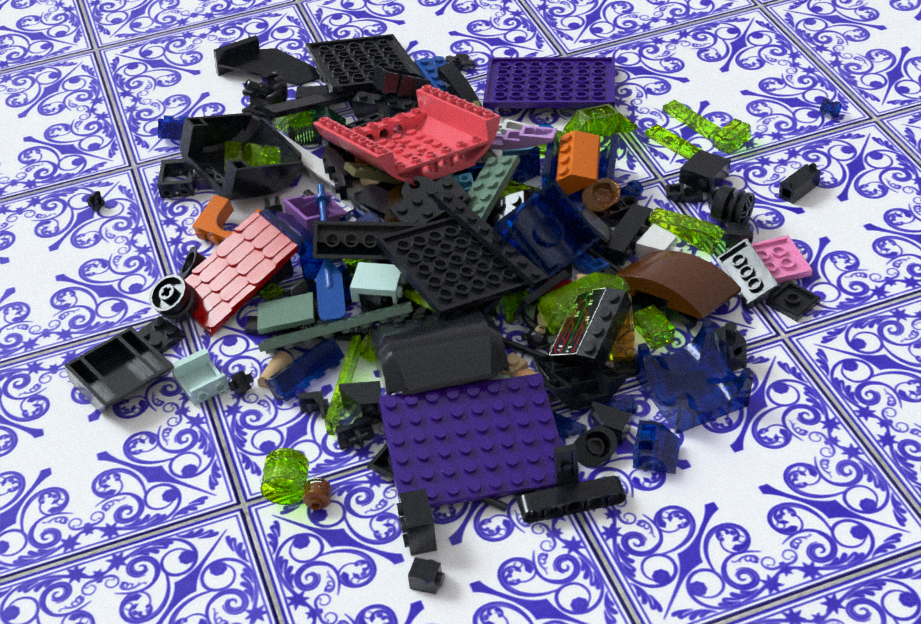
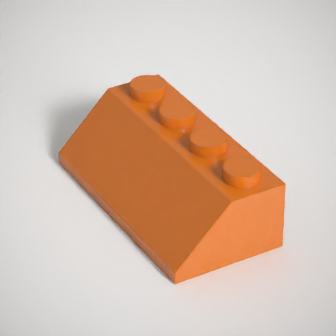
M574 130L560 137L556 182L566 195H570L598 182L601 141L599 135Z

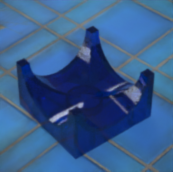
M710 319L702 321L701 328L695 338L687 346L673 354L654 356L650 354L646 343L638 345L636 379L676 434L749 406L754 373L750 368L742 370L740 376H737L727 367L717 348L714 337V323Z

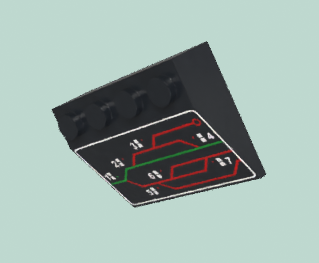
M610 287L578 290L547 357L602 371L632 306L627 292Z

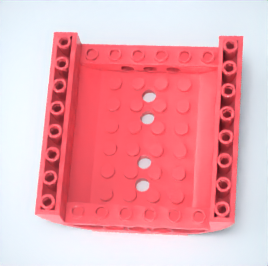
M424 85L421 89L416 90L419 108L411 109L410 112L398 113L395 117H386L382 121L370 122L367 126L354 127L353 129H349L328 117L320 118L319 121L313 122L317 131L332 144L398 180L408 181L413 186H418L414 184L413 177L424 176L435 180L475 166V162L484 155L492 144L499 128L501 116L493 113V111L484 109V107L467 102L465 99H460L448 92L441 91L439 88Z

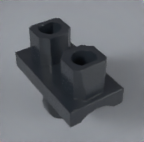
M359 417L350 425L341 424L335 428L336 438L341 450L355 444L359 447L364 446L365 440L375 437L370 417L365 419Z

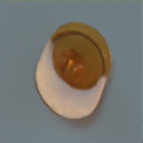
M601 178L583 191L582 200L590 210L601 212L617 202L620 198L621 190L618 183L613 179Z

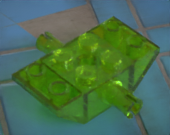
M605 104L577 110L564 127L563 132L570 133L576 130L610 138V136L613 137L616 133L632 132V130L637 129V125L612 105Z

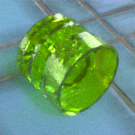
M247 143L244 147L242 159L249 166L281 163L280 150L276 146L270 147L265 145L262 148L260 144Z
M279 448L268 453L264 462L260 486L261 494L265 499L279 505H292L300 502L306 492L309 470L308 458L298 450L290 448Z

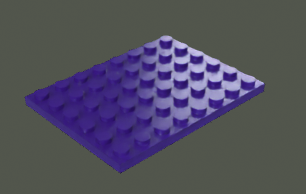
M490 57L483 107L488 109L615 108V57Z
M542 373L449 386L409 395L395 394L378 397L399 503L400 493L424 488L426 489L430 508L476 501L486 497H501L530 490L538 491L555 488L553 448L560 447L562 444L546 387L544 386Z

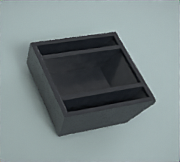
M132 326L64 365L69 381L99 412L109 408L174 369V365Z

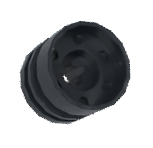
M723 184L713 199L710 218L722 224L727 221L747 224L755 205L754 193H746L744 190L738 192L737 188Z

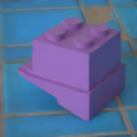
M326 192L325 194L329 196L330 200L329 204L326 205L328 221H340V217L348 216V212L331 199L329 192ZM318 194L306 197L299 195L283 199L284 210L289 216L292 230L309 246L313 247L314 221H320L319 206L315 203V197Z

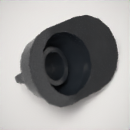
M193 246L189 250L185 262L178 273V276L183 279L191 275L192 270L206 259V257L197 252V246Z
M595 426L579 436L574 441L577 448L578 462L586 467H595L611 457L617 448V438L614 432L605 426Z

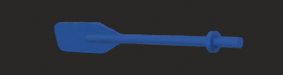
M320 183L317 185L318 195L315 197V203L319 206L320 221H328L326 205L329 204L330 200L329 196L325 194L324 184ZM324 259L316 277L319 318L323 322L342 320L346 316L343 277L331 259Z

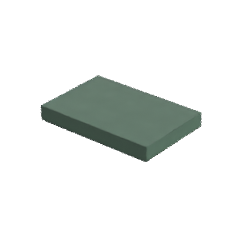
M313 292L258 304L257 330L259 334L315 323V298Z

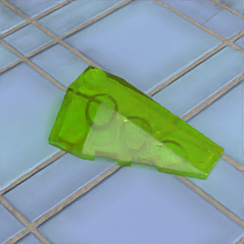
M658 207L654 209L648 218L652 223L673 233L711 256L727 234L726 230L709 221Z

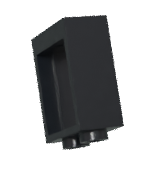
M183 158L161 160L157 184L161 198L195 196L198 174ZM188 176V180L166 182L167 177Z

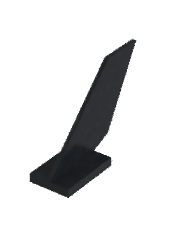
M256 35L213 49L218 76L236 70L267 77L273 74L271 73L272 71L276 70L283 74L287 83L301 86L320 79V76L315 71L316 67L277 48L259 49V39Z

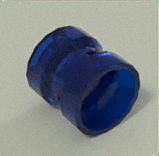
M824 98L819 113L823 115L829 114L831 117L837 118L840 114L842 103Z
M631 180L619 190V196L639 197L643 193V186L639 181Z

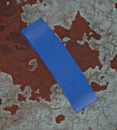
M574 239L564 243L572 259V266L579 272L592 275L610 268V264L602 258L594 259L581 249L582 244Z

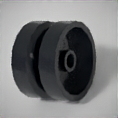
M175 274L161 278L152 288L149 297L150 305L154 310L172 323H181L189 319L195 313L199 304L198 292L182 277Z

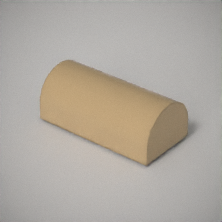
M277 351L258 378V386L276 390L294 364L291 355L285 351Z

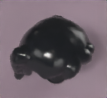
M276 70L272 71L271 73L273 74L266 77L267 83H257L248 79L242 94L250 97V106L242 108V113L251 112L252 116L257 119L273 120V117L263 112V107L287 102L288 87L283 74Z

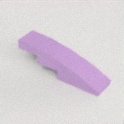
M523 125L522 130L507 129L505 135L496 134L488 149H523L546 144L554 140L557 128Z

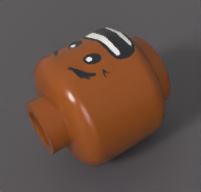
M314 477L308 480L304 485V504L313 510L327 507L331 499L332 487L330 483L321 477Z

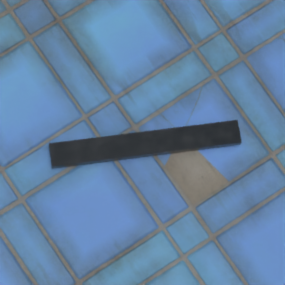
M361 89L357 91H344L342 93L327 92L264 106L263 112L273 118H278L351 101L358 91L366 93L368 91Z

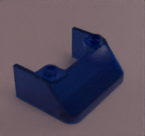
M263 209L258 212L260 216L264 217L281 233L298 245L296 253L300 257L303 279L306 281L313 279L315 281L324 259L313 258V233L288 213L270 209Z

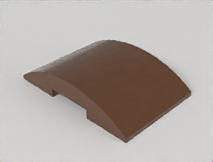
M659 251L647 254L602 281L604 286L624 290L627 294L633 296L642 291L668 300V308L699 319L705 318L741 292V287L719 267L700 257L677 251Z

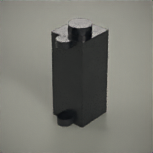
M815 163L805 164L780 183L778 197L794 204L817 187L821 171L817 169V165Z

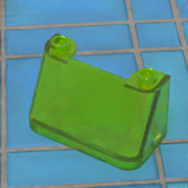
M593 272L544 294L537 302V308L553 335L559 332L563 322L571 318L576 312L575 297L592 289L605 287L624 290L628 293L630 287L626 280L619 275Z

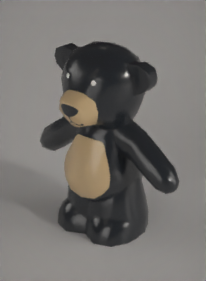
M540 301L535 308L534 321L528 314L523 313L521 318L530 330L528 333L522 334L521 339L527 341V344L533 348L549 349L551 344L548 342V336L557 335L561 328H550L559 314V308L548 304L546 301Z

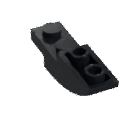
M324 146L325 153H322L325 174H329L330 180H334L336 194L340 193L341 200L348 199L346 188H353L351 174L344 169L345 160L329 146Z

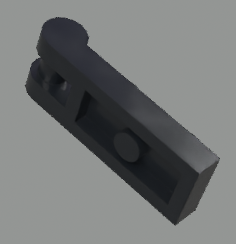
M575 444L553 448L555 487L579 483L577 448Z

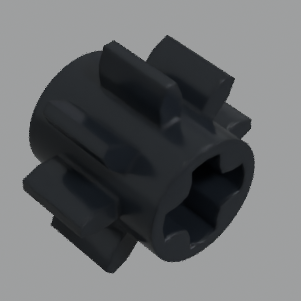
M243 370L230 376L232 381L228 385L231 392L237 390V393L240 394L252 389L250 383L254 382L251 373L245 374Z

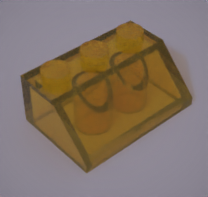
M632 306L610 351V362L634 361L635 327Z

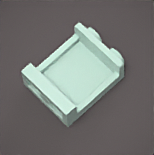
M358 262L350 285L352 302H360L359 294L391 296L393 304H398L399 297L402 298L403 285H406L407 279L393 264Z
M206 348L172 363L174 369L171 371L174 380L194 406L230 389L225 373L221 374L211 362Z

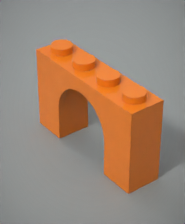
M218 195L212 197L192 225L195 235L199 239H206L215 245H219L235 232L222 230L223 225L234 211L229 199ZM260 209L256 210L260 216L276 227L277 223L272 213Z

